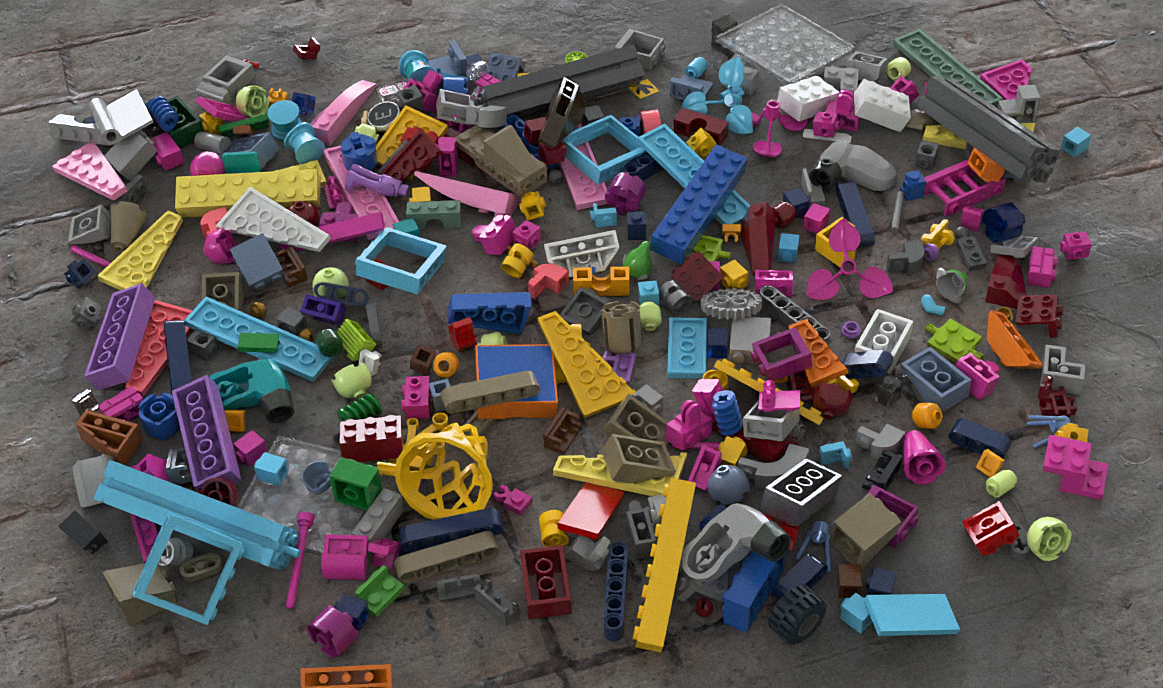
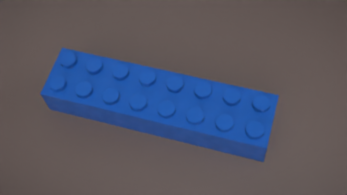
M715 145L652 234L650 251L683 264L744 175L748 158Z

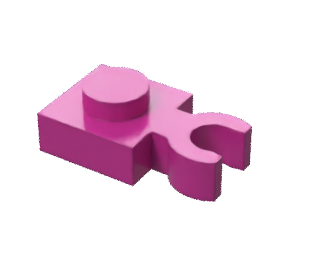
M505 485L500 486V492L503 494L494 493L496 501L503 502L505 508L520 516L533 502L532 497L516 488L510 492Z

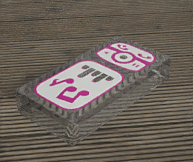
M403 80L376 88V94L381 102L396 99L397 92L403 90L408 81Z

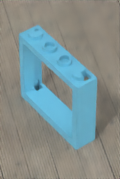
M612 115L572 131L562 141L567 149L565 158L597 185L614 178L619 173H623L625 164L647 152L637 143L638 136ZM609 133L631 151L597 166L579 151L576 146Z
M386 227L384 231L378 234L375 240H372L370 246L364 249L362 255L356 258V275L418 295L444 263L447 246ZM386 245L428 258L415 274L373 261Z
M168 512L132 595L143 601L208 625L209 621H213L218 609L215 607L218 600L222 601L225 596L226 588L224 587L227 580H231L235 573L234 564L243 555V543ZM176 524L233 547L203 615L145 593Z

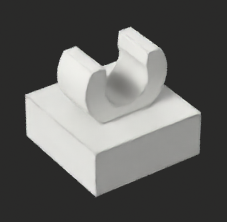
M364 349L360 352L359 363H366L371 376L377 374L378 366H380L379 359L382 355L377 351L370 352Z

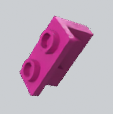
M755 270L756 294H760L762 287L772 286L786 297H792L793 271Z

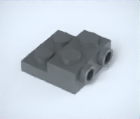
M580 287L560 316L570 325L581 324V330L591 336L599 323L603 324L601 309L604 310V305L611 301L604 296L602 298L597 296V293L590 288L586 290Z

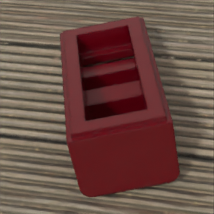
M805 369L788 375L790 390L797 391L796 388H806V390H800V394H807L808 396L800 397V401L812 402V387ZM795 382H804V384H795Z

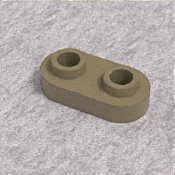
M209 553L185 561L181 564L179 572L184 581L194 582L219 573L223 568V563L218 554Z

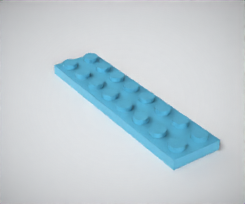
M665 123L638 137L637 143L684 188L704 162ZM733 190L714 218L722 225L740 224L750 205Z
M205 297L184 320L185 326L214 335L216 340L237 349L240 333L279 334L277 353H246L261 360H274L280 368L311 382L318 378L334 358V356H323L319 352L317 345L209 297Z

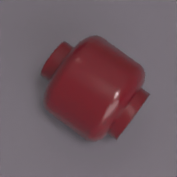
M781 202L772 207L776 213V227L784 228L794 222L796 210L792 204Z

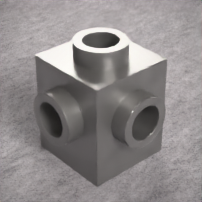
M85 297L79 304L73 307L71 311L73 315L70 322L87 331L91 326L95 327L99 322L100 317L98 315L102 306Z

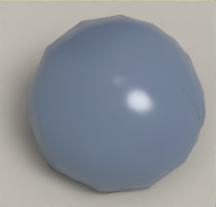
M315 461L303 470L301 480L310 492L321 494L332 486L329 476L332 469L324 461Z

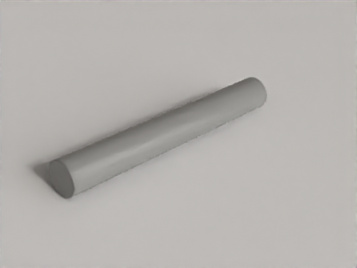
M902 191L897 192L891 226V231L895 233L899 229L904 197Z

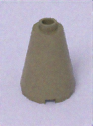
M121 201L118 205H112L111 247L118 253H122L133 243L146 221V211L140 210L139 205L135 203Z

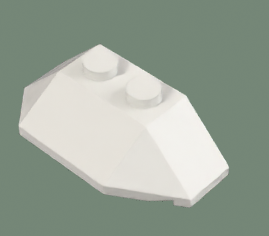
M613 230L544 244L548 263L567 269L569 278H572L573 268H584L591 265V267H596L595 273L605 271L618 251L619 243L616 231Z

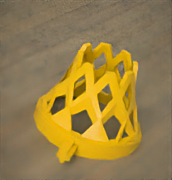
M457 422L448 425L437 434L422 433L410 440L399 455L396 464L377 463L379 474L395 476L398 490L409 506L424 517L432 520L483 510L492 494V476L486 464L488 442L485 436H479L477 428L470 424L459 427ZM470 431L471 436H466L464 434V432ZM440 442H446L463 449L478 463V466L472 463L460 472L459 462L452 460L444 464L446 451L444 447H438ZM418 455L423 459L419 471H410L409 464ZM433 455H437L435 467L424 469L427 461ZM452 469L454 480L442 487V473ZM472 472V484L467 490L464 480ZM421 479H433L435 492L427 496L421 494L418 491ZM474 485L480 486L477 501L473 504L468 495ZM454 490L460 497L459 501L452 509H444L442 495ZM436 498L438 506H436L430 500ZM463 502H464L465 505L467 506V507H465V508L458 509V507H459Z

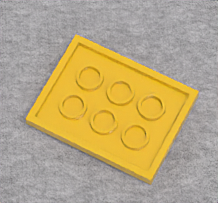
M405 105L376 145L377 164L382 166L400 147V140L407 127L413 128V126H417L426 133L433 131L440 138L449 129L448 125ZM412 174L407 179L412 181L415 175Z

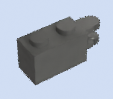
M633 500L628 504L629 511H626L627 529L636 560L650 558L652 544H657L648 509L642 508L640 502Z

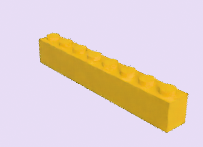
M671 478L669 485L665 484L662 496L666 497V502L660 505L658 516L662 517L661 524H656L654 536L658 537L657 544H652L650 556L654 557L653 564H648L646 577L650 579L648 585L644 584L641 596L645 598L644 606H639L637 618L641 619L640 627L635 626L633 639L637 640L635 646L637 648L662 652L696 486L694 482Z

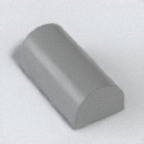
M202 81L197 87V97L200 96L229 105L232 103L229 91Z
M203 131L198 132L194 139L196 148L220 154L232 144L228 137Z

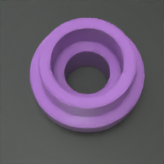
M930 243L923 245L924 259L929 262L936 260L939 255L938 247Z
M848 321L842 326L841 332L844 337L854 339L860 335L861 329L858 323Z

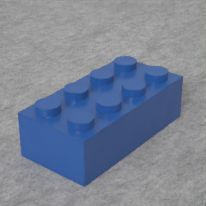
M751 551V555L745 557L742 563V570L734 575L733 585L730 589L727 588L722 597L724 601L722 608L724 624L748 633L771 594L774 585L778 582L784 571L785 556L777 562H771Z

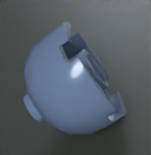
M722 465L709 476L708 491L713 502L720 501L723 505L732 504L743 499L742 494L746 491L749 493L750 483L744 471L739 467Z

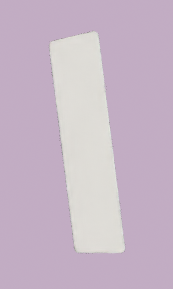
M804 129L803 133L805 138L829 141L844 140L848 143L851 142L852 137L846 133L837 132L834 138L816 136L813 129Z

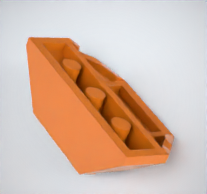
M991 310L988 315L987 341L991 345V350L1001 359L1000 362L1007 368L1041 369L1043 367L1041 360L1017 328L1007 319V316L1004 313Z
M392 664L301 668V688H392Z

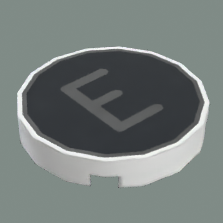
M382 102L370 110L367 119L370 126L376 127L378 131H384L389 129L401 111L394 102Z

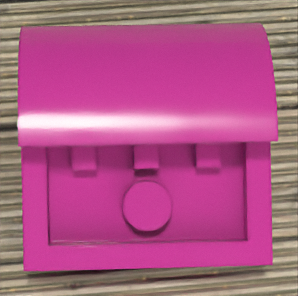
M325 534L324 553L321 556V570L324 580L367 581L369 537L363 535Z

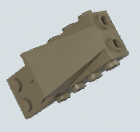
M475 125L454 137L456 138L457 147L475 160L476 166L520 198L547 182V167L545 163L539 161L528 152L512 125L505 127L495 134L487 128Z

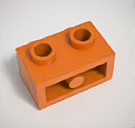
M974 147L967 162L968 165L984 181L999 182L1005 173V169Z

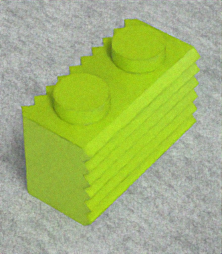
M345 319V322L337 331L343 341V350L348 352L347 357L354 362L356 360L359 361L362 350L367 349L371 352L376 346V343L359 323Z

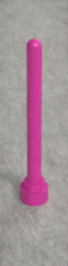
M300 512L297 517V524L300 530L296 549L301 550L299 558L294 557L286 601L288 609H292L295 606L308 529L314 524L315 516L309 512Z

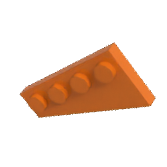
M807 319L788 326L789 329L796 327L811 353L812 367L805 369L812 388L820 383L828 382L849 373L845 365L840 362L836 354L831 351L827 343L822 340Z

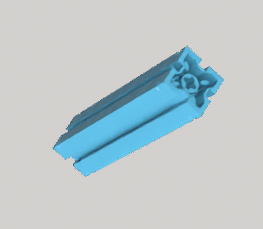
M109 460L103 474L106 476L103 484H99L93 498L159 525H163L169 512L241 541L243 543L242 548H244L242 557L284 571L285 567L290 563L291 556L299 558L301 550L293 548L297 545L299 539V531L112 460ZM177 524L173 529L229 552L233 548Z

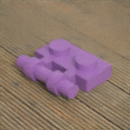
M605 351L602 358L610 366H613L612 370L619 377H622L630 387L636 362V353L616 354L615 357L611 356V352Z

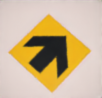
M648 79L641 81L638 86L629 87L639 99L659 92Z

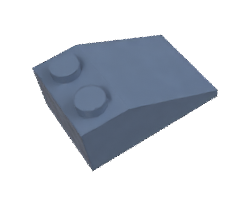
M270 132L235 138L231 142L232 144L218 155L223 162L222 156L224 153L255 151L258 153L260 167L263 169L266 163L275 157L279 147Z
M931 347L900 365L926 403H936L942 412L969 397L971 379Z

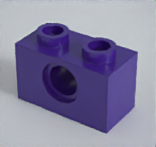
M306 294L300 312L306 314L307 318L341 326L347 309L339 302Z

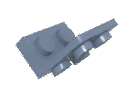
M455 40L449 42L448 56L429 61V66L436 72L437 67H439L443 73L459 76L466 75L467 73L466 58Z
M490 52L483 76L489 74L500 81L517 77L518 70L524 71L526 65L519 57Z
M683 75L680 79L672 77L670 80V97L685 100L693 92H702L706 97L713 87V83Z

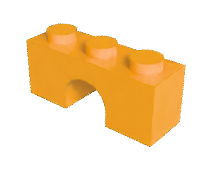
M592 267L573 268L574 295L580 287H583L586 290L588 288L592 289L597 293V296H630L629 267H610V274L604 278L594 276Z

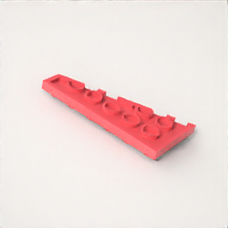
M157 300L154 301L131 378L125 386L126 390L133 386L137 393L142 397L145 396L168 365L164 321L185 320L192 310ZM185 326L186 340L194 330Z

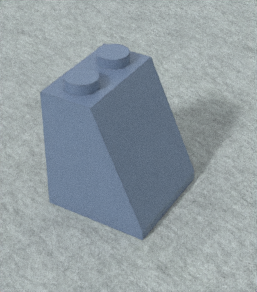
M263 233L230 249L238 269L252 292L255 290L259 291L267 284L277 282L285 276L278 259Z

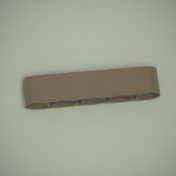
M523 371L450 386L443 389L440 395L448 413H458L533 397L539 393L540 387L532 371Z
M484 531L400 556L394 561V566L399 581L403 584H409L459 569V567L463 568L490 560L499 554V548L493 533Z

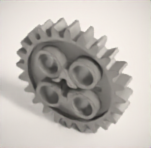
M726 288V290L719 289V291L712 290V293L708 292L707 295H703V298H701V310L707 316L712 315V318L718 316L719 319L725 317L726 320L730 318L736 320L737 317L744 319L745 316L751 317V314L756 315L762 309V297H760V294L750 292V290L744 291V288L737 290V288H733V290Z

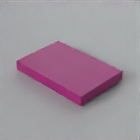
M200 96L195 101L216 118L231 122L249 118L243 116L235 106Z

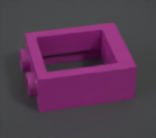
M796 327L752 343V360L754 363H758L761 376H765L767 380L775 381L812 367L811 353ZM791 345L797 354L769 365L764 354Z
M873 485L866 496L871 493L875 498H879L890 512H894L905 519L898 533L887 543L896 548L900 541L904 542L906 540L909 529L917 525L919 520L917 516L918 507Z

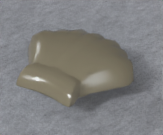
M911 109V118L907 122L906 127L922 131L923 127L933 124L935 119L927 115L923 110Z

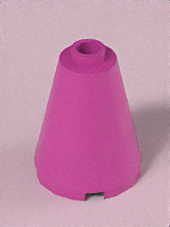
M913 430L906 433L903 439L904 473L906 477L915 484L925 485L936 481V477L944 473L946 467L944 457L920 431Z

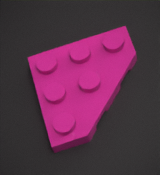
M1021 59L982 73L980 79L999 94L1003 100L1016 99L1018 86L1028 85L1032 68Z

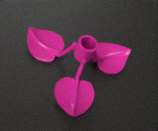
M774 100L768 101L760 117L752 113L753 127L754 124L759 125L764 115L770 121L767 142H755L753 150L762 156H779L782 152L781 145L776 142H770L773 121H776L778 118L779 124L784 125V128L800 131L806 127L809 118L797 121L791 115L781 116L780 103Z
M845 218L841 219L833 227L829 236L831 249L834 252L843 251L845 260L840 266L841 271L833 277L831 272L826 269L814 271L808 280L806 295L815 300L830 299L839 291V284L835 279L841 274L851 275L853 273L862 278L859 283V289L864 296L878 298L893 291L892 283L882 269L868 267L864 275H862L856 269V263L849 259L847 251H853L859 246L860 234Z

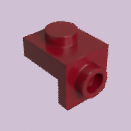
M310 37L308 45H294L292 51L299 59H316L320 51V44L314 37Z

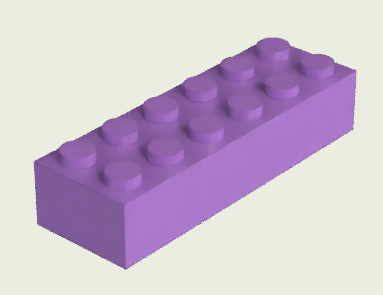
M142 283L112 293L84 376L99 391L125 383L131 378L156 298Z
M205 375L173 390L172 394L194 488L198 490L205 480L215 477L228 479L234 484L241 482L242 479L218 385L208 375Z

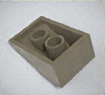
M239 272L202 274V300L205 297H209L242 312L244 278Z
M630 394L619 404L602 430L609 437L612 434L664 442L665 446L669 443L666 441V424L669 422Z
M612 434L601 450L613 481L633 483L674 475L676 472L664 442Z

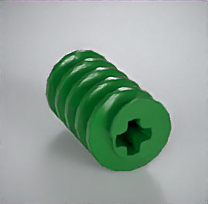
M370 393L364 395V398H358L357 402H351L350 406H344V410L338 409L337 415L340 422L349 419L361 420L362 418H368V415L376 418L375 411L381 415L382 409L376 396Z

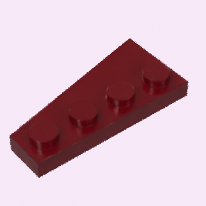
M420 128L379 175L385 174L404 181L414 174L415 171H418L442 154L443 151Z

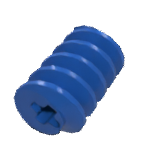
M159 96L147 102V110L161 129L164 131L172 130L177 124L179 116L167 99Z
M729 390L715 393L712 408L716 415L715 418L720 434L729 436L739 432L743 427V420L736 395Z

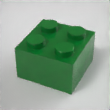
M341 457L329 475L335 502L368 511L382 491L379 470L372 465H365L355 460Z

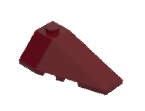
M767 201L750 205L741 224L740 234L754 276L755 270H771L776 213Z
M998 254L988 285L985 302L1017 309L1019 297L1027 296L1020 259L1014 258L1011 255Z
M717 422L712 425V431L726 439L727 436L720 434ZM743 427L739 432L728 436L742 439L746 443L747 453L763 463H773L780 460L785 455L789 444L799 446V443L789 436H786L783 441L744 437Z

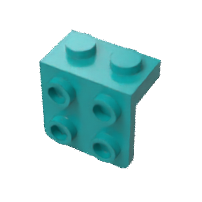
M255 151L224 153L222 156L226 174L261 172L258 153Z

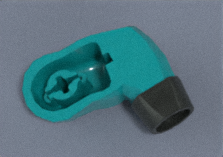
M263 359L245 362L210 376L218 385L224 411L260 404L267 421L271 423L287 421L294 415V405L289 383L285 374L274 360Z

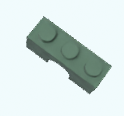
M460 200L407 202L406 218L413 217L419 230H425L426 222L430 219L442 221L444 229L462 228Z

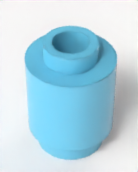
M702 57L695 58L686 67L685 73L689 77L698 79L707 70L708 63Z

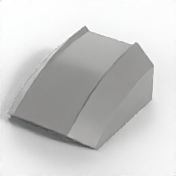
M854 52L848 59L846 68L859 69L858 80L863 81V79L874 82L880 77L887 58Z
M103 205L72 217L68 244H89L111 238V215Z
M102 454L90 459L78 460L72 467L81 508L103 503L93 498L99 484H103L106 476L103 474L109 460L114 461L112 456Z

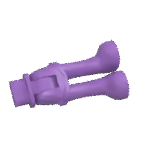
M355 163L352 165L345 182V191L349 192L356 185L374 190L381 195L393 196L395 194V197H398V195L405 197L409 190V186L402 184V181L385 174H376Z

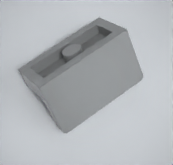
M802 169L801 185L803 193L809 197V207L813 203L825 206L821 185L819 187L814 186L810 178H808L807 170Z

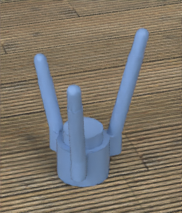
M1029 415V419L1046 421L1027 422V425H1049L1050 430L1056 433L1063 425L1070 423V420L1065 415ZM1049 438L1034 444L1033 448L1047 444Z
M822 521L813 523L812 530L807 532V537L800 547L795 560L798 561L810 539L818 544L825 542L827 572L830 573V535H828L829 526L827 523Z

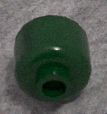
M325 329L316 337L318 350L325 357L336 356L343 349V341L339 333L334 329Z

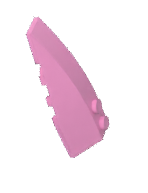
M361 80L338 96L310 123L315 131V138L322 141L324 145L331 146L377 87V84Z
M418 171L414 172V175L435 190L454 200H460L461 203L477 207L479 212L489 214V211H493L495 216L512 215L521 202V198L516 194Z

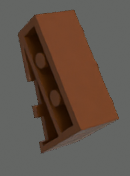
M86 410L76 423L80 437L84 442L101 454L112 456L115 462L123 465L127 464L143 441L138 424Z

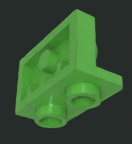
M383 565L379 570L374 571L364 584L357 588L355 592L357 605L377 618L405 590V585L389 575L387 567Z

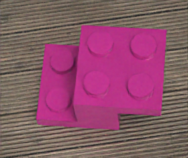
M1049 435L1043 471L1062 475L1060 491L1102 500L1108 464L1089 460L1092 443Z

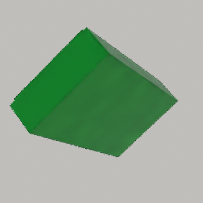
M240 333L238 351L277 353L279 334Z

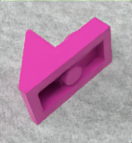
M973 206L964 207L961 226L978 232L986 210Z
M702 445L688 481L694 482L696 487L708 491L709 476L721 466L722 452Z
M385 538L370 542L368 551L374 553L372 565L377 567L384 565L387 569L393 568L394 561L401 550V543Z

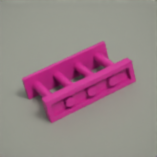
M965 160L925 177L924 196L935 193L945 203L944 215L949 216L963 210L966 206H972L1004 192L1006 178L1002 177L999 182H986L987 184L980 187L970 178V176L977 173L968 165V160ZM963 180L973 190L965 193L956 182ZM949 187L958 196L951 199L941 189Z

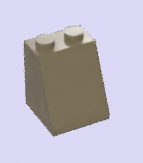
M869 493L834 521L829 544L850 564L860 565L862 570L898 533L901 521L894 512H890L879 498H875Z
M145 563L103 572L111 596L129 627L164 610L162 607L132 595ZM157 566L145 593L173 604L177 603L174 596L177 593L174 584L167 582L168 576L164 568L159 569Z

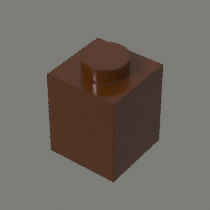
M418 344L410 359V369L428 376L433 366V360L436 357V351Z
M850 563L838 565V598H851L855 593L861 596L860 565Z

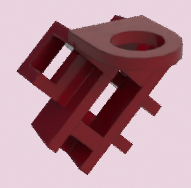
M1048 376L1040 386L1038 393L1041 416L1065 415L1069 418L1070 415H1075L1078 409L1077 406H1073L1075 397L1067 398L1064 386L1060 387V391H1053V377Z

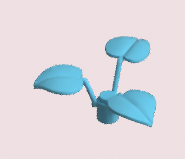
M735 57L724 63L719 70L720 82L728 85V89L731 92L725 96L724 100L706 101L704 93L693 92L685 98L682 108L706 115L708 112L707 104H726V106L732 107L730 109L731 113L726 116V121L729 122V129L738 134L753 133L752 113L747 106L741 105L742 97L731 88H739L744 80L743 63L740 57Z

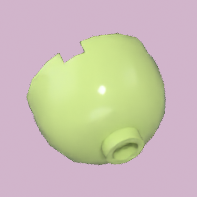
M253 85L241 89L236 96V107L239 113L249 118L266 114L269 107V98H266L265 95L267 93L266 90L260 86Z
M333 267L320 270L312 282L313 292L315 284L320 281L349 286L345 273ZM321 285L318 288L319 295H325L328 291L325 285ZM339 289L336 292V296L339 299L344 295L346 296L345 289Z
M359 363L360 366L354 367L353 364L349 365L334 375L336 379L331 381L339 395L350 399H358L366 395L365 392L369 390L372 383V377L366 363Z
M1053 517L1039 518L1030 526L1027 533V543L1030 550L1044 561L1057 559L1059 556L1056 554L1060 553L1061 550L1065 552L1071 541V531L1067 528V525Z

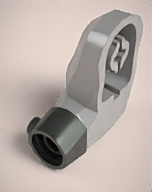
M838 140L821 154L819 160L816 161L809 178L814 186L819 187L821 185L822 190H828L840 179H844L848 182L855 181L856 184L871 190L883 191L895 185L897 172L893 165L873 150L865 146L852 145L844 140Z
M732 504L711 519L699 535L684 548L681 557L682 568L694 580L711 582L719 578L734 563L747 556L749 551L771 562L779 561L788 552L791 538L776 522L769 521L760 511L747 505Z

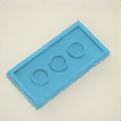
M669 317L667 378L702 379L706 373L707 318Z
M945 594L867 595L864 599L878 636L958 634L960 631Z

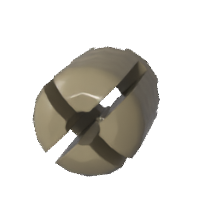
M619 301L605 304L604 310L601 309L604 346L606 349L615 354H628L638 350L642 345L640 305L633 301H630V305H619Z

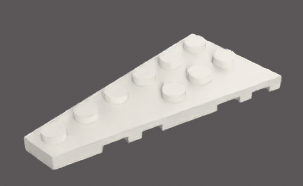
M252 187L246 190L216 225L217 229L225 228L224 230H229L231 233L255 237L263 233L267 241L320 252L331 239L324 231Z

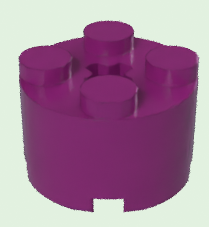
M626 172L619 173L611 182L605 194V199L612 208H616L618 215L635 212L645 196L646 186L637 176H629V173Z
M328 605L307 627L311 640L315 644L319 642L323 646L320 650L332 658H337L360 636L351 624L353 622L352 617L347 612H339L332 605Z

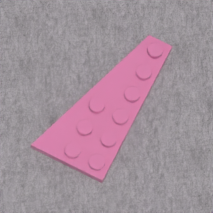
M87 143L80 149L74 150L69 156L60 159L58 163L52 166L56 173L111 200H116L128 192L122 180L94 143Z

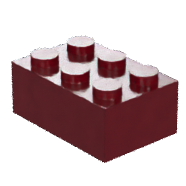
M401 415L341 421L340 449L342 458L352 459L356 462L398 458L404 449Z
M563 545L520 550L528 619L572 614Z

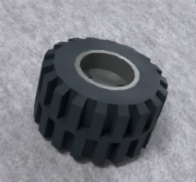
M799 585L788 591L774 606L768 620L769 627L787 644H799L819 627L826 614L827 605L806 585Z

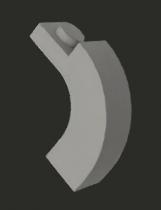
M789 444L785 455L776 462L761 463L740 457L738 467L744 471L748 479L755 481V488L765 489V487L804 459H808L809 449Z

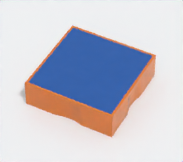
M549 344L475 345L476 381L523 371H532L540 387L539 393L533 397L477 408L478 419L556 417L558 397L554 354Z

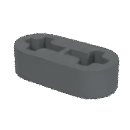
M1012 521L1020 536L1016 538L1014 543L1007 544V547L1013 558L1023 560L1028 557L1030 552L1027 535L1022 524Z

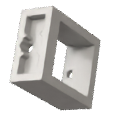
M629 29L615 46V49L634 44L636 47L652 51L649 55L637 52L638 61L641 63L642 68L651 70L654 64H657L658 59L661 55H664L666 50L663 38Z
M226 55L203 76V81L228 90L232 99L236 96V91L240 87L246 86L255 78L253 65ZM227 72L236 75L228 83L219 80Z
M440 89L436 104L437 118L471 125L466 123V111L468 105H474L473 96Z
M758 400L743 417L744 437L783 441L799 422V409L790 412L784 410H775L773 412L758 411Z

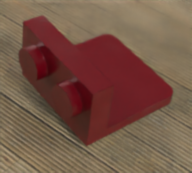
M699 251L691 253L682 266L679 265L673 270V275L671 276L672 280L677 281L696 302L700 301L703 295H706L723 278L722 274Z
M1058 294L1019 297L1016 324H1047L1050 338L1058 337L1059 329H1062V319L1060 316L1064 315L1063 304L1060 305Z

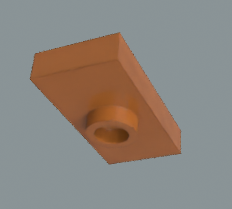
M249 125L233 127V133L238 138L255 135V131Z

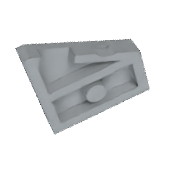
M1021 235L1014 239L1003 241V246L991 245V253L1024 258L1031 252L1033 246L1037 247L1039 245V238Z

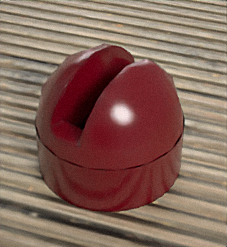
M701 598L697 601L695 608L697 615L708 617L712 614L713 604L710 599Z

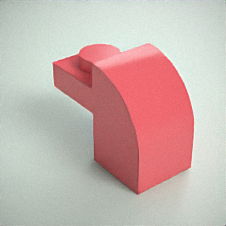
M657 109L640 112V125H642L643 135L661 126L660 115Z
M226 207L209 211L202 217L200 224L204 238L217 229V223L227 213Z
M556 264L537 266L533 269L534 278H531L528 282V291L534 299L546 288L559 294L569 284L568 270Z

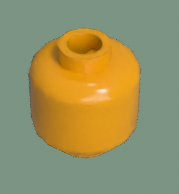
M442 352L433 360V370L440 377H451L459 369V359L451 352Z
M919 403L912 411V420L918 428L934 429L942 421V411L936 403Z

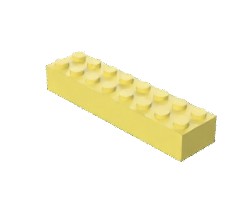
M317 169L176 177L175 209L182 218L203 217L209 211L226 207L228 212L246 190L252 187L286 209L293 202L308 201L320 210V176Z

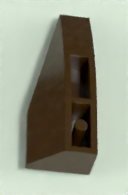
M565 77L553 94L538 139L543 146L551 149L558 146L580 124L585 109L579 85Z

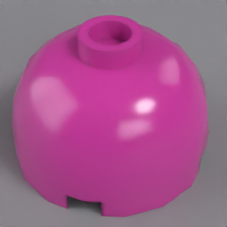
M201 152L194 157L190 166L191 176L225 174L226 171L224 163L219 158L220 156L213 152Z
M225 228L212 231L204 242L203 252L215 264L225 265L235 262L230 249L236 246V242L231 232L224 230Z

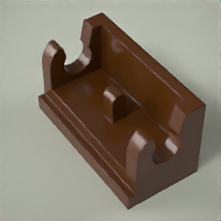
M292 245L275 254L276 257L284 255L278 261L285 274L283 278L289 287L308 280L305 266Z
M562 407L543 434L544 448L564 455L582 428V423L573 420H578L580 416Z

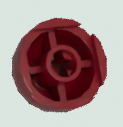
M296 201L287 207L289 211L315 227L320 223L318 209L311 202Z
M820 383L819 387L814 386L812 394L813 407L822 412L823 418L829 420L846 414L850 409L853 394L850 390L847 389L845 392L841 390L840 385L832 383Z
M210 478L203 482L204 484L201 488H198L197 493L234 507H237L239 504L238 489L228 479Z

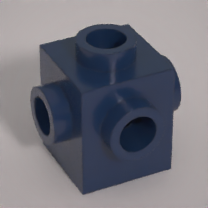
M83 258L79 262L74 260L67 266L69 270L64 274L66 280L71 285L78 287L82 284L84 287L92 280L90 277L96 271Z

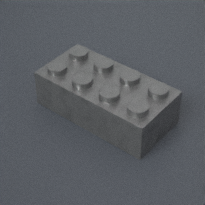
M806 458L765 487L760 509L771 516L785 521L789 525L798 527L837 496L842 475Z

